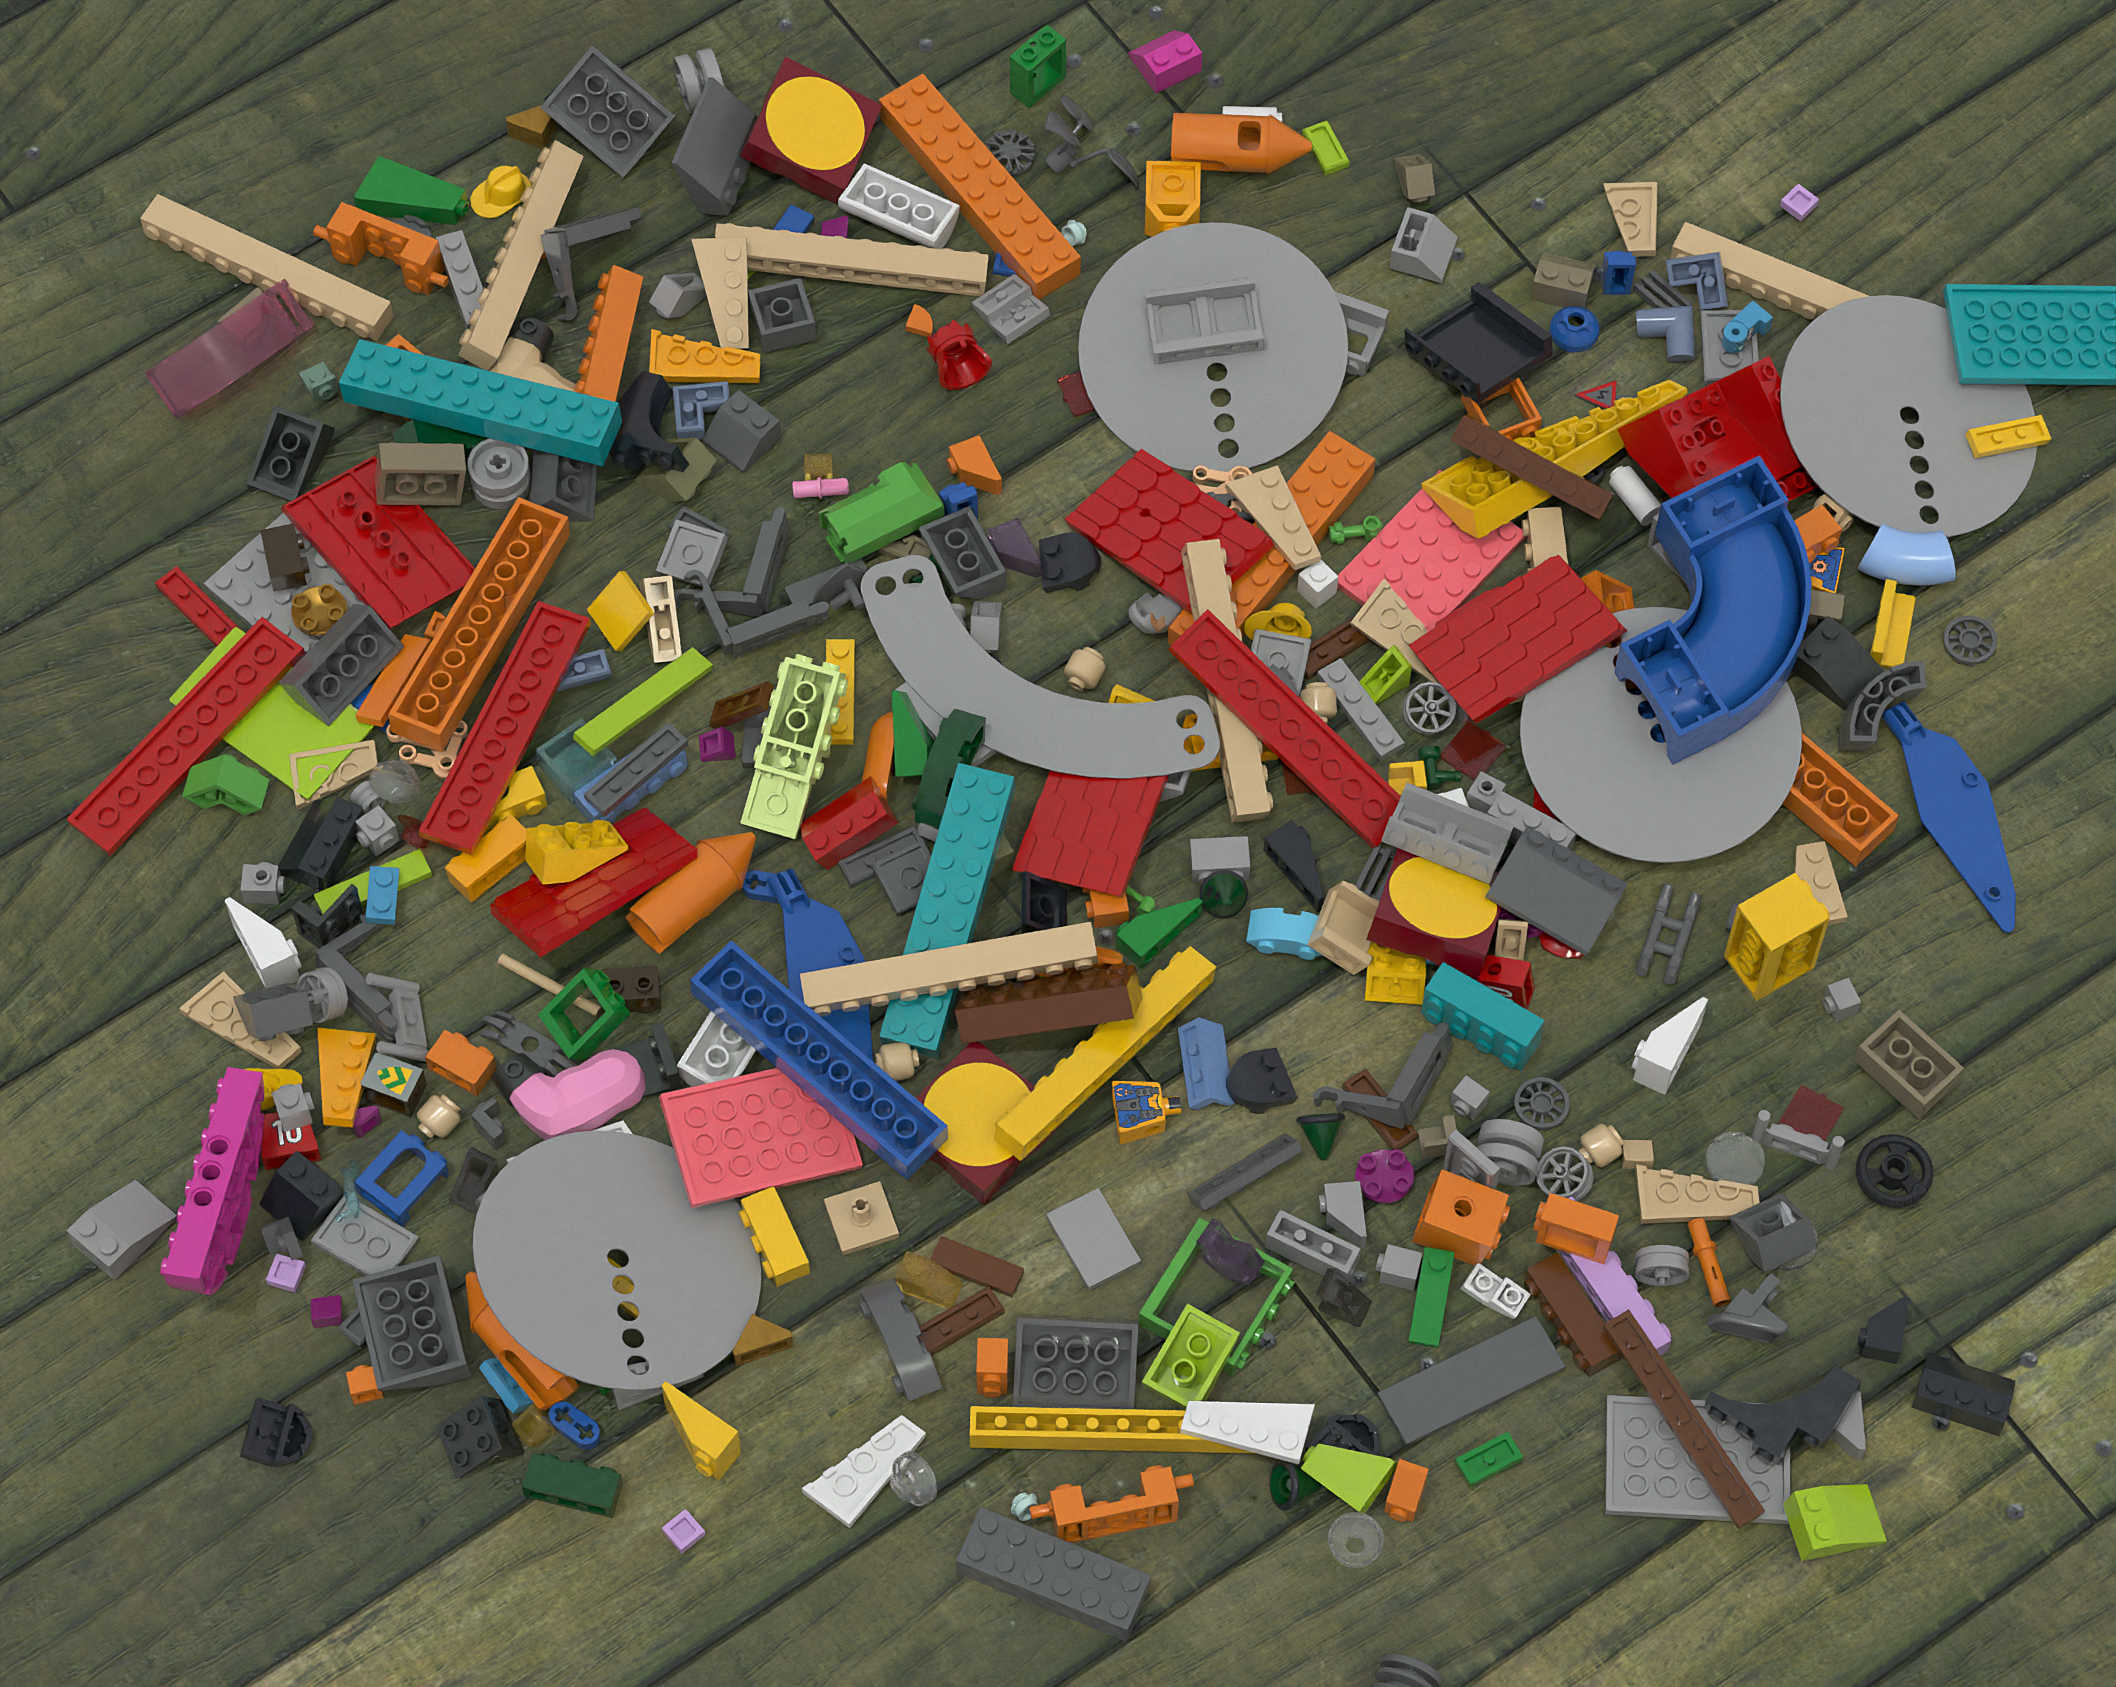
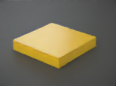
M619 571L587 608V611L615 651H622L654 614V611L626 571Z

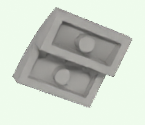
M1015 274L971 302L980 317L1007 344L1050 316L1049 307L1032 295L1031 287Z

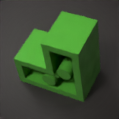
M224 754L190 768L182 797L203 809L222 803L242 815H247L262 809L269 779L259 774L257 769L246 767L237 762L235 757Z

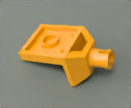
M1146 161V235L1153 237L1170 229L1199 223L1201 162Z

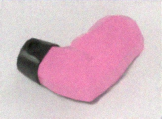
M615 1049L599 1052L581 1065L558 1073L554 1078L547 1076V1072L526 1054L519 1053L507 1059L493 1076V1082L507 1104L514 1107L522 1121L544 1140L574 1132L596 1130L619 1112L630 1109L640 1102L646 1090L645 1073L638 1061L629 1053Z

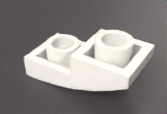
M1480 1263L1474 1266L1460 1288L1482 1304L1512 1319L1516 1318L1531 1295L1507 1277L1502 1280Z

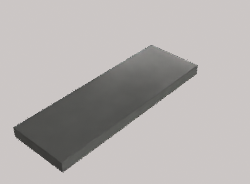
M1537 1316L1378 1392L1377 1397L1405 1447H1408L1564 1371L1566 1366Z

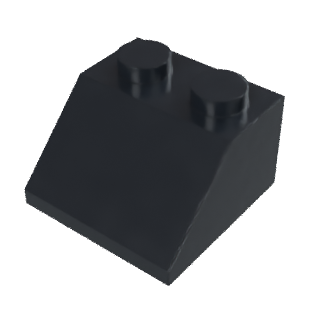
M296 1151L275 1172L259 1205L277 1221L289 1217L295 1236L303 1242L329 1216L343 1197L340 1185Z

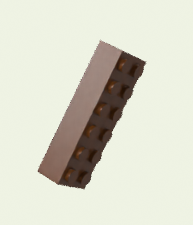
M1118 963L1110 966L1109 969L1098 970L1096 967H1091L1075 974L1063 972L1048 978L1035 976L1032 979L1014 983L1012 980H1005V983L996 986L984 987L983 984H978L975 989L964 991L955 1009L962 1043L1134 1019L1142 1000V993L1136 966H1126L1125 963Z

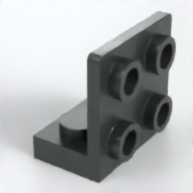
M353 884L341 894L323 915L312 904L307 906L300 900L292 907L298 934L318 949L342 935L349 926L356 925L363 912L357 887Z
M662 1021L651 1024L653 1035L647 1039L615 1048V1050L627 1052L633 1056L645 1073L646 1090L641 1099L682 1087Z
M480 1396L437 1425L438 1433L457 1478L465 1477L496 1455L515 1458L523 1453L502 1399Z

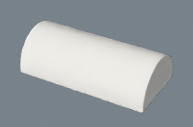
M863 164L838 199L840 209L925 247L942 249L950 238L960 209V205L867 164Z
M711 1011L677 1064L679 1076L691 1087L738 1077L744 1071L756 1049Z

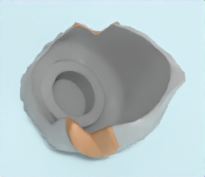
M1147 592L1134 601L1128 612L1130 620L1138 629L1148 634H1159L1168 631L1169 626L1184 608L1163 594L1159 593L1156 597L1152 598L1151 594Z

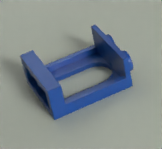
M402 1130L354 1182L357 1193L401 1227L410 1220L408 1211L441 1175L446 1179L449 1177L447 1160L437 1151L431 1153L424 1147L423 1141L416 1135L411 1134L409 1136ZM409 1150L426 1164L397 1198H394L375 1182L400 1154Z

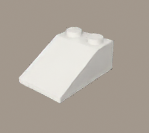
M232 898L225 899L232 925L264 987L269 988L285 983L292 984L297 982L300 978L298 969L302 966L292 940L286 941L280 930Z
M1700 998L1652 1031L1647 1041H1640L1631 1067L1635 1069L1634 1081L1659 1093L1666 1094L1702 1024L1708 999Z

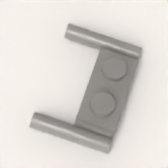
M368 973L366 976V983L368 985L393 989V992L389 994V1001L391 1003V1014L397 1021L395 1032L396 1044L380 1041L376 1047L377 1052L426 1062L425 1056L429 1051L427 1050L418 995L419 984Z
M1766 1110L1759 1112L1751 1137V1141L1754 1144L1765 1143V1145L1818 1164H1825L1828 1170L1836 1168L1845 1142L1843 1137L1835 1136L1828 1150L1829 1142L1823 1141L1817 1135H1806L1794 1131L1792 1127L1785 1124L1777 1125L1772 1123L1770 1129H1768L1770 1113Z

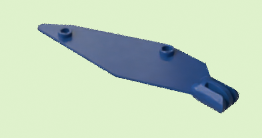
M1905 701L1890 707V709H1886L1882 713L1881 718L1901 743L1920 821L2001 930L2006 933L2012 932L2015 927L2016 893L1988 782L1954 738L1924 728Z
M793 868L767 877V882L783 911L788 989L804 1002L800 978L801 973L863 963L865 959L839 911L809 898ZM869 1004L860 1005V1009L850 1012H844L842 1009L832 1010L831 1014L821 1017L873 1061Z

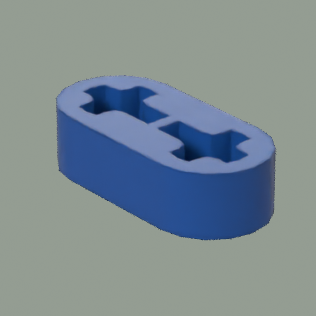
M757 870L747 872L742 887L743 894L749 899L779 904L767 882V877L777 874ZM753 880H757L759 884L755 890L750 889V884L753 883Z
M558 1402L551 1407L549 1419L554 1430L581 1449L589 1450L598 1445L601 1435L595 1421L568 1402ZM568 1412V1417L572 1424L566 1420L558 1422L557 1414ZM579 1427L585 1432L591 1429L593 1437L591 1439L585 1437L582 1440L581 1432L577 1428Z

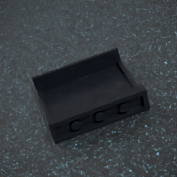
M1480 282L1471 287L1472 300L1416 335L1410 329H1404V346L1406 351L1411 356H1415L1422 361L1428 369L1434 370L1442 376L1447 383H1451L1458 388L1464 396L1470 397L1478 404L1553 355L1552 335Z

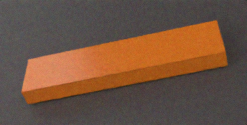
M407 634L403 636L400 642L404 647L384 667L355 715L357 722L379 727L384 726L389 718V712L431 644L430 639Z

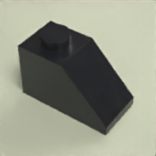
M1903 1297L1870 1317L1866 1328H1860L1857 1345L1862 1346L1861 1357L1897 1364L1902 1349L1909 1298Z

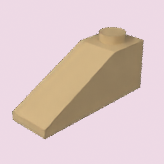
M672 575L644 578L639 581L640 593L654 611L653 616L646 623L653 662L674 661L682 655Z

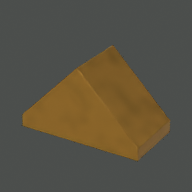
M541 106L505 117L509 137L542 149L547 145L558 122L541 109Z
M752 1314L733 1349L736 1367L793 1348L791 1332Z

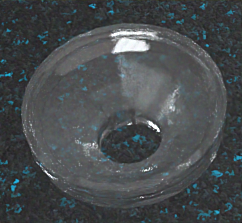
M404 760L382 761L374 767L369 776V783L373 791L379 797L391 803L409 804L416 800L421 788L420 778L411 765ZM394 770L404 773L405 776L397 774Z
M907 1451L894 1460L890 1485L892 1490L897 1493L899 1499L913 1505L922 1506L936 1498L937 1481L931 1467L924 1458L915 1452Z
M1351 1512L1337 1518L1329 1529L1328 1546L1335 1560L1346 1567L1362 1568L1368 1566L1379 1557L1383 1549L1384 1535L1380 1525L1371 1516L1364 1513ZM1351 1538H1358L1363 1542L1364 1549L1359 1553H1351L1346 1548V1542Z

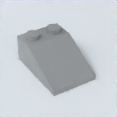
M134 1180L88 1209L67 1230L72 1245L115 1281L177 1220V1215L139 1182Z

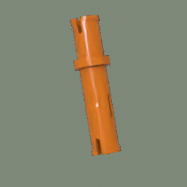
M1704 1218L1693 1219L1688 1222L1687 1226L1694 1244L1692 1249L1694 1256L1699 1259L1714 1307L1726 1306L1730 1303L1731 1299L1715 1254L1717 1250L1716 1244L1711 1241Z

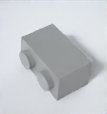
M1248 836L1190 839L1189 852L1192 883L1202 884L1209 875L1220 870L1233 871L1240 875L1243 880H1249L1250 857Z

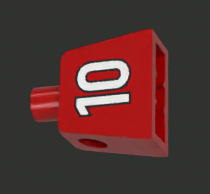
M1488 955L1484 960L1477 979L1470 977L1526 1010L1535 990L1531 962Z
M278 1111L264 1115L261 1156L265 1170L280 1168L296 1151L312 1163L322 1161L311 1124L284 1132Z

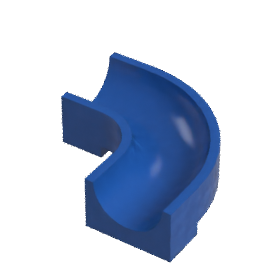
M1760 456L1661 504L1655 535L1687 584L1691 596V606L1674 624L1669 619L1620 644L1614 673L1620 682L1626 679L1633 681L1649 701L1663 730L1667 745V757L1672 765L1727 738L1756 718L1773 701L1785 684L1801 648L1811 606L1812 585L1810 565L1798 527L1787 509L1789 500Z

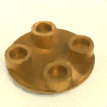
M325 583L321 586L309 588L292 598V621L300 631L309 635H325L347 612V603L344 596L332 584Z

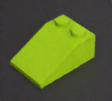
M1187 1304L1142 1381L1144 1389L1182 1410H1186L1188 1401H1207L1240 1336V1332Z
M1868 1484L1819 1486L1795 1491L1783 1503L1801 1561L1887 1542Z

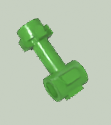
M1368 516L1361 525L1343 527L1341 522L1334 523L1333 526H1329L1331 543L1337 542V544L1344 543V538L1363 536L1365 540L1371 541L1382 530V522L1375 516Z

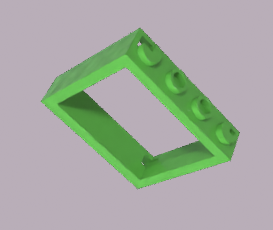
M1199 1217L1140 1311L1139 1325L1164 1339L1168 1338L1174 1326L1158 1318V1315L1203 1243L1206 1242L1277 1281L1231 1358H1228L1222 1370L1233 1376L1237 1368L1242 1370L1250 1357L1248 1350L1251 1345H1258L1265 1332L1263 1326L1266 1321H1272L1280 1308V1305L1277 1303L1282 1295L1287 1297L1295 1283L1292 1281L1293 1268Z

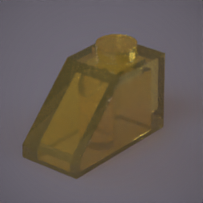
M906 1251L895 1276V1281L903 1293L947 1309L954 1306L963 1285L961 1280L934 1260Z

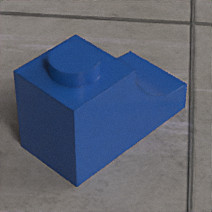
M1604 252L1602 263L1603 294L1630 295L1636 266L1635 256H1632V252Z
M965 482L958 485H949L942 491H939V498L944 504V516L970 506L978 520V494L973 485L967 487Z

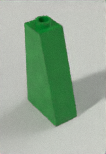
M378 156L354 195L356 208L376 216L404 218V215H411L426 222L456 225L460 217H464L469 209L466 189Z

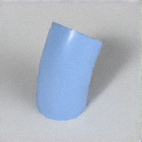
M1884 523L1881 525L1857 570L1871 577L1884 581L1890 579L1897 581V584L1936 585L1955 581L1956 578L1952 551L1942 530L1916 533L1902 531Z

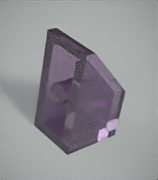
M1019 518L987 529L988 540L1003 567L1034 578L1041 576V561Z

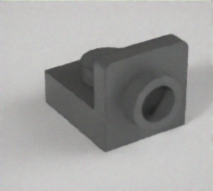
M492 1098L488 1102L480 1103L474 1109L471 1116L473 1127L497 1151L505 1144L503 1134L505 1129L501 1122L495 1118L500 1113L498 1101Z
M289 1217L261 1227L270 1254L288 1250L291 1260L303 1257Z

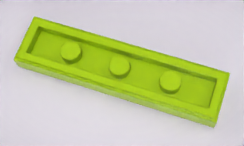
M421 849L379 866L399 868L398 891L432 877V872ZM370 870L314 894L315 901L322 915L351 884L357 887L361 906L367 905Z

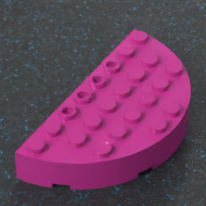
M227 1067L224 1078L220 1077L218 1081V1099L216 1103H212L210 1106V1124L202 1132L201 1146L203 1147L201 1153L195 1155L193 1162L194 1176L192 1180L188 1179L186 1183L185 1197L187 1198L185 1205H180L178 1209L177 1223L179 1224L177 1230L171 1232L169 1238L170 1253L168 1258H163L160 1274L165 1277L168 1286L173 1289L208 1295L214 1294L223 1285L228 1276V1271H225L226 1265H233L253 1200L250 1198V1180H257L264 1127V1113H260L261 1103L259 1102L264 1101L263 1073Z

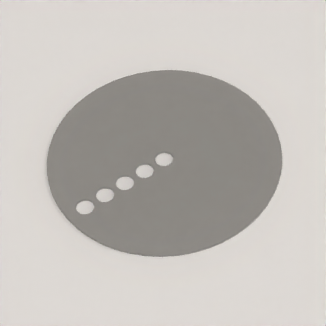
M1198 223L1170 229L1146 239L1130 249L1105 273L1093 291L1082 318L1078 346L1079 365L1085 389L1096 412L1106 426L1131 449L1138 452L1142 448L1168 466L1178 470L1193 472L1195 467L1202 465L1208 469L1229 472L1236 466H1245L1250 469L1282 456L1306 439L1323 421L1333 406L1344 380L1348 357L1347 327L1339 300L1330 283L1320 269L1297 248L1279 237L1252 227L1232 223ZM1238 277L1255 278L1258 310L1264 337L1263 350L1160 364L1154 363L1145 293L1151 292L1156 288H1165L1166 290L1177 289L1185 284L1199 286L1205 285L1209 281L1229 282ZM1237 296L1214 300L1215 322L1219 332L1243 330L1249 327L1244 297ZM1185 303L1159 308L1161 333L1164 339L1169 340L1194 335L1192 311L1189 304ZM1214 363H1220L1227 369L1226 377L1218 382L1210 380L1207 376L1208 367ZM1220 388L1227 390L1231 395L1229 404L1224 407L1215 406L1210 399L1214 390ZM1221 414H1228L1235 421L1234 428L1229 432H1220L1215 428V419ZM1227 439L1235 441L1239 447L1238 453L1232 458L1221 456L1218 452V446L1222 441Z
M1881 295L1853 299L1825 311L1814 319L1794 342L1787 356L1781 379L1780 403L1783 422L1792 448L1800 463L1815 483L1837 504L1863 521L1879 528L1884 523L1902 531L1916 533L1942 530L1946 537H1952L1980 529L1993 522L2015 503L2025 489L2034 467L2037 446L1975 459L1965 434L1969 429L2035 416L2025 384H1959L1947 310L1945 308L1920 299L1904 296ZM1904 407L1915 409L1919 415L1918 422L1915 424L1904 422L1900 416V410ZM1911 431L1919 433L1924 441L1923 447L1920 449L1909 447L1905 442L1906 433ZM1915 456L1924 458L1929 466L1928 471L1924 474L1914 472L1910 467V459ZM1919 481L1929 483L1933 488V496L1929 499L1919 497L1915 492V484ZM1924 506L1934 508L1938 513V521L1934 524L1924 522L1919 514L1920 509Z
M1645 607L1618 611L1612 614L1628 630L1621 635V643L1669 619L1674 624L1688 610L1667 607ZM1620 645L1615 648L1602 646L1526 693L1520 719L1521 748L1526 769L1541 799L1551 812L1578 836L1601 849L1626 858L1659 863L1687 862L1722 853L1742 843L1760 830L1779 810L1788 796L1799 767L1802 730L1796 702L1787 681L1773 701L1742 729L1673 765L1667 757L1666 742L1658 743L1650 735L1652 727L1660 724L1657 716L1652 719H1645L1638 713L1639 704L1647 701V698L1643 693L1640 695L1630 694L1625 687L1628 679L1620 682L1614 673L1613 659L1618 655Z
M594 1130L569 1133L542 1141L519 1154L499 1172L483 1196L476 1215L472 1246L474 1266L478 1282L493 1314L514 1340L532 1356L566 1376L600 1387L620 1390L662 1388L661 1385L664 1381L671 1385H677L710 1370L725 1359L734 1349L751 1315L755 1314L761 1289L759 1253L756 1254L750 1241V1237L754 1236L750 1227L744 1228L738 1212L742 1210L739 1204L733 1198L691 1208L674 1148L646 1137L616 1131ZM614 1249L622 1250L627 1254L629 1262L623 1268L614 1267L607 1259L608 1253ZM617 1276L628 1277L633 1282V1291L629 1294L616 1292L612 1286L613 1279ZM624 1302L634 1304L639 1312L637 1319L633 1321L623 1320L617 1313L618 1305ZM628 1329L639 1331L644 1338L643 1344L638 1348L627 1346L622 1340L623 1332ZM632 1356L643 1357L648 1362V1371L643 1375L632 1373L627 1367L628 1359Z

